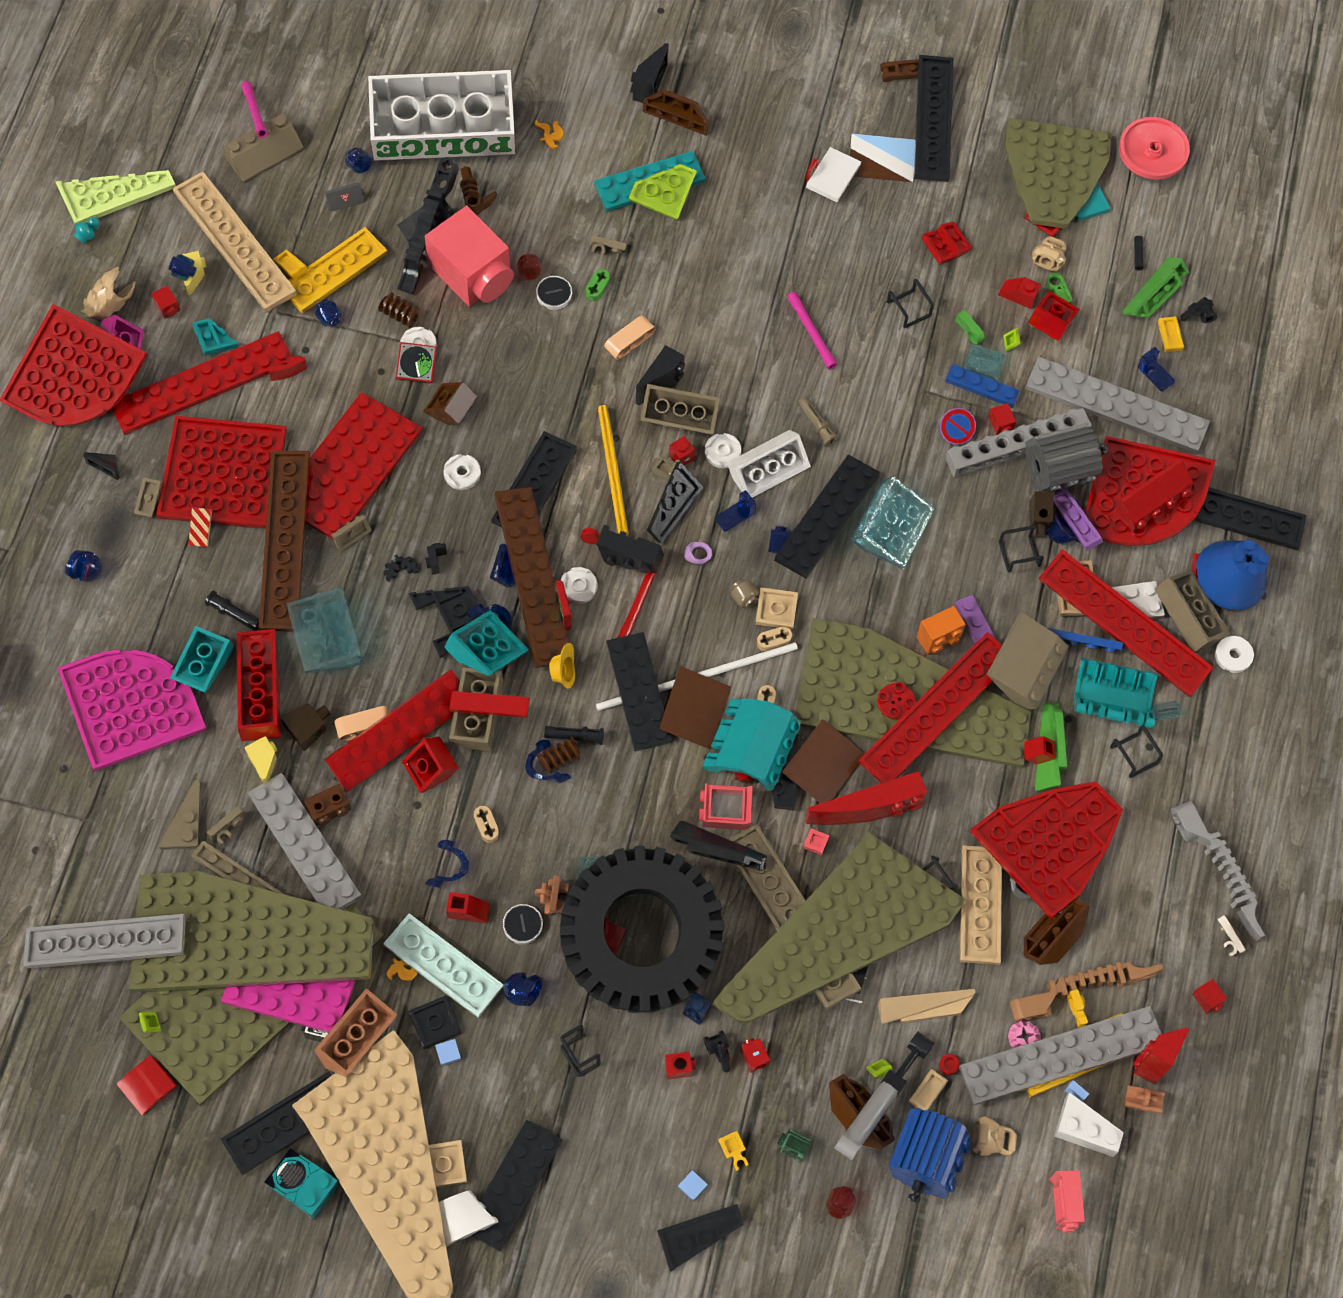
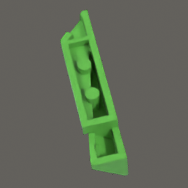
M1168 257L1122 311L1123 314L1149 318L1183 284L1181 278L1189 273L1183 259Z
M1044 703L1042 706L1040 737L1045 736L1055 741L1056 759L1037 765L1035 791L1046 792L1060 788V773H1064L1067 768L1062 709H1059V703Z

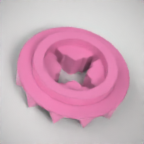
M1020 1021L1010 1028L1008 1039L1012 1048H1016L1041 1040V1033L1037 1026L1030 1023V1021ZM1023 1030L1026 1033V1035H1032L1027 1039V1043L1023 1038H1019V1036L1022 1035Z

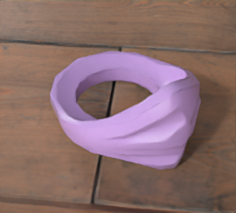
M692 542L686 547L684 558L688 562L701 565L710 560L712 549L703 542ZM696 548H703L707 552V557L697 559L692 555V551Z

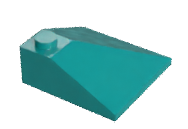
M491 610L453 632L444 646L458 662L487 676L493 675L529 651Z

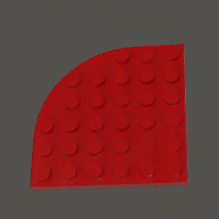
M52 304L0 397V402L34 420L48 425L75 426L101 417L119 403L133 383L148 354Z
M1105 437L1104 444L1107 446L1108 453L1103 455L1101 452L1102 473L1096 476L1097 479L1093 480L1085 509V515L1102 537V540L1124 546H1146L1170 539L1187 528L1195 520L1204 505L1216 460L1115 437ZM1181 458L1193 481L1191 494L1184 499H1179L1172 508L1163 510L1158 518L1149 520L1142 529H1136L1132 532L1118 516L1120 500Z

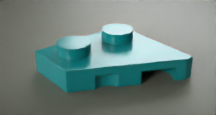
M208 318L192 322L193 330L204 356L238 347V341L236 339L232 340L227 335V332L218 327L212 319Z

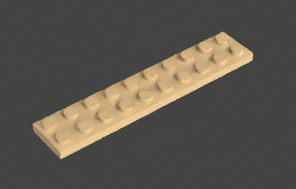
M203 171L172 188L174 194L265 312L272 310L297 295L291 283Z

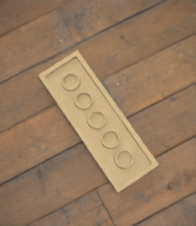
M963 845L961 851V897L966 899V902L960 909L959 962L1000 965L1002 866L984 847Z

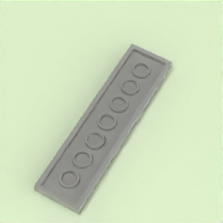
M282 773L248 792L249 798L318 904L343 910L362 898L360 892Z
M184 914L29 927L26 928L23 966L26 969L184 955L186 916Z

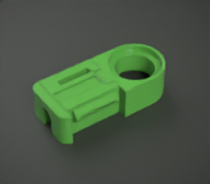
M1059 273L1050 274L1046 282L1048 291L1071 303L1072 297L1062 275ZM1057 279L1060 284L1053 285L1050 280Z
M966 310L957 314L955 322L961 326L966 336L974 345L985 340L983 331Z

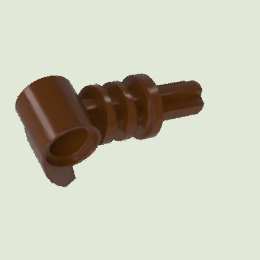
M464 166L460 170L462 176L460 188L462 189L465 206L467 205L476 215H479L481 211L488 208L495 201L497 193L494 191L481 198L478 193L477 180L472 177L471 168Z

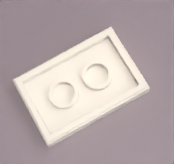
M830 147L808 181L806 188L838 202L859 169L861 161Z

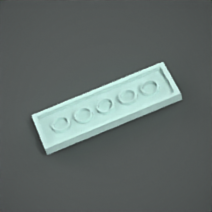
M411 914L404 918L383 943L385 948L477 1018L481 1016L504 987L501 982Z

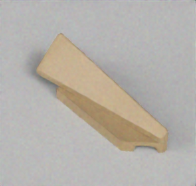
M975 989L882 998L878 1003L881 1024L899 1019L902 1024L960 1015L974 996Z

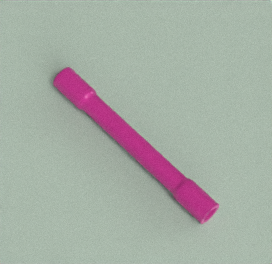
M244 81L241 87L254 121L257 136L265 138L268 133L254 96L252 84L249 81Z
M797 292L790 293L787 298L817 347L828 370L835 368L837 362L806 312Z

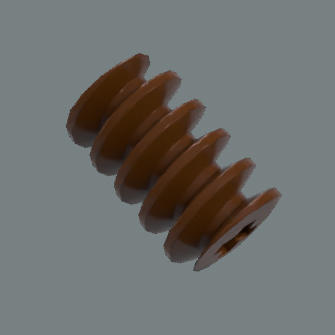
M393 292L385 296L381 300L378 310L380 312L383 311L385 315H389L392 319L395 318L402 325L412 328L418 319L417 312L419 308L415 306L412 310V303L405 306L406 300L403 299L400 302V296L393 299Z
M572 736L570 738L571 742L565 739L564 745L560 742L557 743V749L554 746L550 747V752L544 749L543 756L540 753H536L543 770H547L551 774L552 767L559 770V763L566 767V760L571 764L573 763L574 756L580 760V751Z

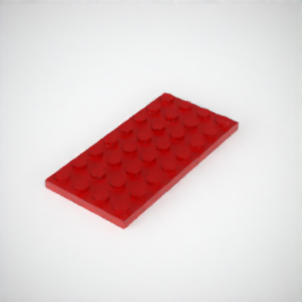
M361 392L310 457L305 524L333 540L331 534L347 525L348 521L351 523L355 520V517L364 509L423 431L422 427Z

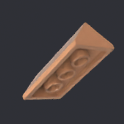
M366 988L314 1051L326 1069L347 1077L398 1014Z

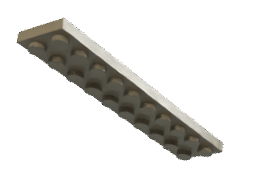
M756 824L729 840L766 855L767 858L763 871L740 865L735 866L772 925L778 931L806 900ZM850 973L848 976L815 991L824 1008L828 1010L861 991V987L853 974Z

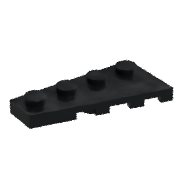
M676 462L647 528L649 534L658 543H663L704 488L681 462Z
M796 734L782 771L801 748L802 735ZM781 771L779 780L774 790H772L774 808L794 810L797 784Z
M735 1204L657 1230L669 1271L671 1272L744 1225L738 1205Z

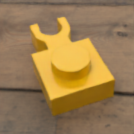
M1078 989L1070 991L1067 999L1073 1016L1075 1015L1078 1028L1084 1027L1088 1024L1087 1017L1083 1011L1085 1007L1084 997L1079 994Z
M738 1131L718 1139L726 1159L733 1157V1166L736 1171L739 1170L737 1166L738 1160H743L745 1166L749 1165L746 1158L740 1153L746 1149Z

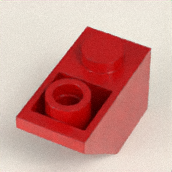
M449 892L446 909L447 918L480 923L488 922L489 902L469 894Z

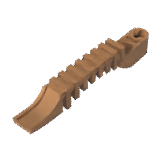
M1116 962L1114 966L1109 964L1103 969L1102 966L1097 967L1095 971L1089 969L1084 974L1083 972H1078L1076 976L1070 974L1065 979L1064 977H1058L1056 982L1054 980L1048 982L1046 985L1047 993L1010 1001L1014 1020L1018 1023L1020 1021L1026 1022L1052 1015L1050 1004L1054 997L1059 996L1060 1000H1064L1070 991L1077 988L1078 991H1082L1086 984L1087 988H1093L1094 983L1097 984V987H1101L1105 981L1108 987L1113 986V982L1116 981L1118 988H1123L1124 983L1128 985L1140 982L1159 974L1163 969V965L1158 964L1148 968H1139L1131 965L1129 962L1122 964L1121 962Z

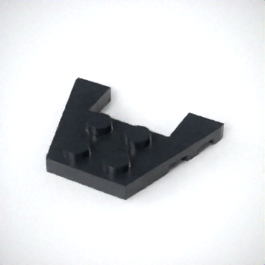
M469 586L446 588L443 591L433 592V590H429L425 593H409L416 611L435 603L450 634L433 640V645L440 658L448 653L444 646L450 635L483 615Z

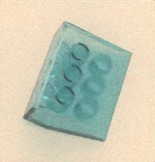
M894 476L884 479L878 486L850 541L863 551L903 569L935 508Z
M342 587L287 603L305 673L348 669L364 664L349 605Z

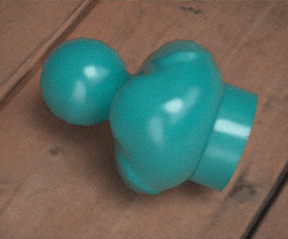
M91 217L88 220V224L86 222L76 223V232L73 236L84 244L88 240H93L95 238L93 230L99 228L100 220L96 217Z

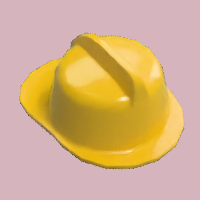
M566 643L561 654L554 656L549 664L552 681L562 683L567 689L571 688L575 681L574 648L571 643Z

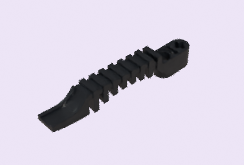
M444 157L440 160L431 189L426 191L428 196L423 199L424 204L420 208L421 213L417 217L418 222L415 223V231L412 232V240L408 244L410 245L409 249L406 250L407 255L404 258L403 273L397 288L400 291L414 294L424 266L420 261H426L427 259L423 254L426 251L425 235L433 230L432 225L435 226L437 222L434 219L435 217L439 218L440 215L437 212L438 208H443V200L453 189L459 167L449 157ZM446 180V186L440 188V183Z

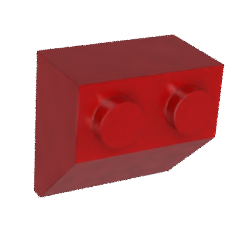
M1049 291L1037 305L1028 323L1046 333L1050 338L1059 341L1080 309Z
M440 737L424 738L402 760L420 793L446 781L459 769Z

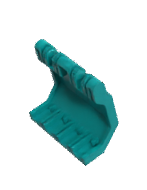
M1082 658L1074 692V710L1081 714L1098 715L1100 718L1105 717L1110 720L1125 721V723L1131 722L1136 723L1138 726L1144 725V727L1153 728L1155 713L1151 712V705L1158 674Z
M742 698V700L731 699L725 713L729 717L734 718L733 720L722 719L721 725H719L711 744V748L718 750L719 754L708 753L702 768L717 773L721 770L745 773L759 780L767 790H774L782 768L786 763L789 751L793 746L796 734L800 729L801 722L792 712L769 701Z

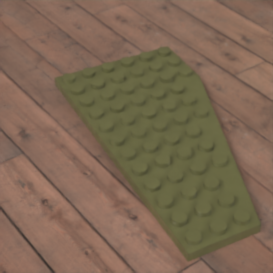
M813 618L795 716L801 722L800 726L815 729L823 719L841 734L878 741L898 721L887 718L880 712L877 706V697L880 690L888 684L902 682L913 691L917 702L949 669L869 628ZM985 689L926 750L1023 768L1025 759L1024 742L1028 738L1031 712Z
M199 871L140 875L136 918L184 914L186 916L184 955L132 959L129 984L131 992L371 979L374 920L371 917Z
M354 904L343 909L365 916ZM375 925L373 928L372 948L384 938L383 933ZM226 987L148 991L126 1010L119 1019L200 1106L291 1024V1022L223 1004L221 998ZM156 1012L161 1031L143 1032L139 1013Z

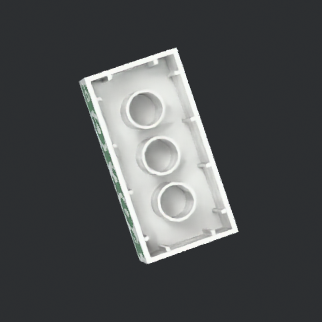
M511 70L368 76L370 133L374 160L515 154Z

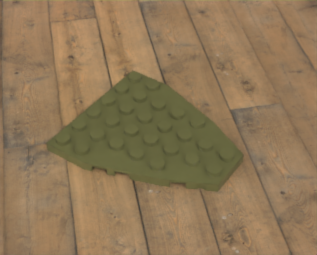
M1008 118L1004 150L1005 154L1007 153L1008 164L1012 169V178L1018 197L1022 198L1023 207L1029 215L1028 218L1031 224L1067 229L1072 219H1075L1080 209L1088 202L1098 180H1100L1103 171L1109 163L1112 133Z

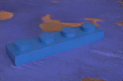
M952 364L945 380L947 383L1000 404L1008 403L1010 408L1014 407L1020 390L955 364Z
M1047 628L1061 639H1067L1068 644L1079 646V642L1087 643L1086 647L1097 649L1098 646H1103L1105 651L1115 653L1117 649L1122 650L1123 642Z

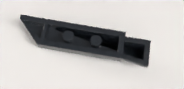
M679 821L670 835L674 842L686 844L690 854L763 871L767 858L766 855L685 821Z

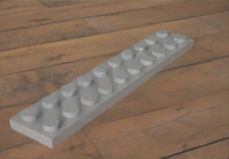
M1039 356L1025 387L1026 390L1077 409L1083 408L1087 413L1196 454L1199 451L1210 422L1204 418Z
M1151 1006L971 1061L960 1065L959 1069L974 1106L1140 1054L1150 1040L1154 1041L1158 1035H1161V1031Z

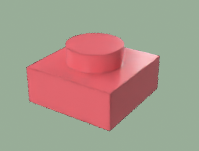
M810 829L803 848L822 855L829 835Z

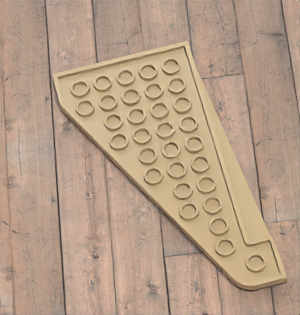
M393 1030L371 1046L347 1077L337 1073L333 1074L294 1103L292 1107L306 1124L407 1298H451L453 1283L414 1057Z

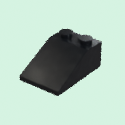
M668 43L662 45L638 65L636 72L632 73L631 82L633 83L630 90L633 93L632 100L643 103L645 98L658 92L668 66Z
M667 345L664 346L636 385L637 405L644 403L647 384L673 388L677 381L680 382L685 374L683 372L685 367L683 354Z

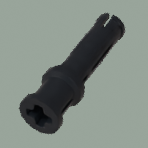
M215 590L209 593L205 600L206 606H212L218 610L219 614H226L252 631H256L259 628V620L232 605L231 600L217 595Z
M545 726L544 738L571 740L572 736L574 740L581 741L583 744L593 742L603 745L604 728L588 729L587 726H584L582 729Z

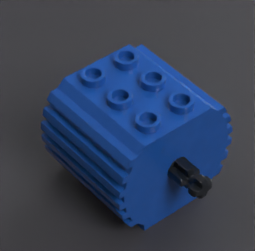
M920 1108L910 1109L889 1164L892 1177L912 1187L911 1190L914 1193L909 1194V1200L919 1203L921 1198L918 1195L923 1194V1192L944 1199L948 1198L950 1192H954L957 1184L955 1177L957 1172L961 1173L964 1161L962 1159L964 1153L968 1154L971 1147L967 1128L962 1123L956 1122L952 1118H947L942 1114L939 1115L936 1112Z

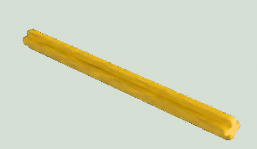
M600 405L598 412L617 530L619 534L621 531L626 532L628 537V526L609 410L607 405Z

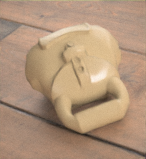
M1052 236L1045 238L1041 245L1033 249L1032 259L1034 263L1044 269L1057 272L1066 261L1064 255L1066 244L1064 241Z
M983 1116L975 1121L972 1137V1150L981 1156H989L993 1153L1007 1156L1015 1152L1017 1134L1013 1129L1000 1126L993 1118ZM1005 1133H1009L1007 1150L1003 1148Z

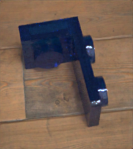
M1154 347L1141 357L1137 367L1163 392L1174 384L1175 379L1157 362L1160 351Z
M745 490L740 493L739 502L716 515L715 520L722 530L726 532L754 515L757 504Z

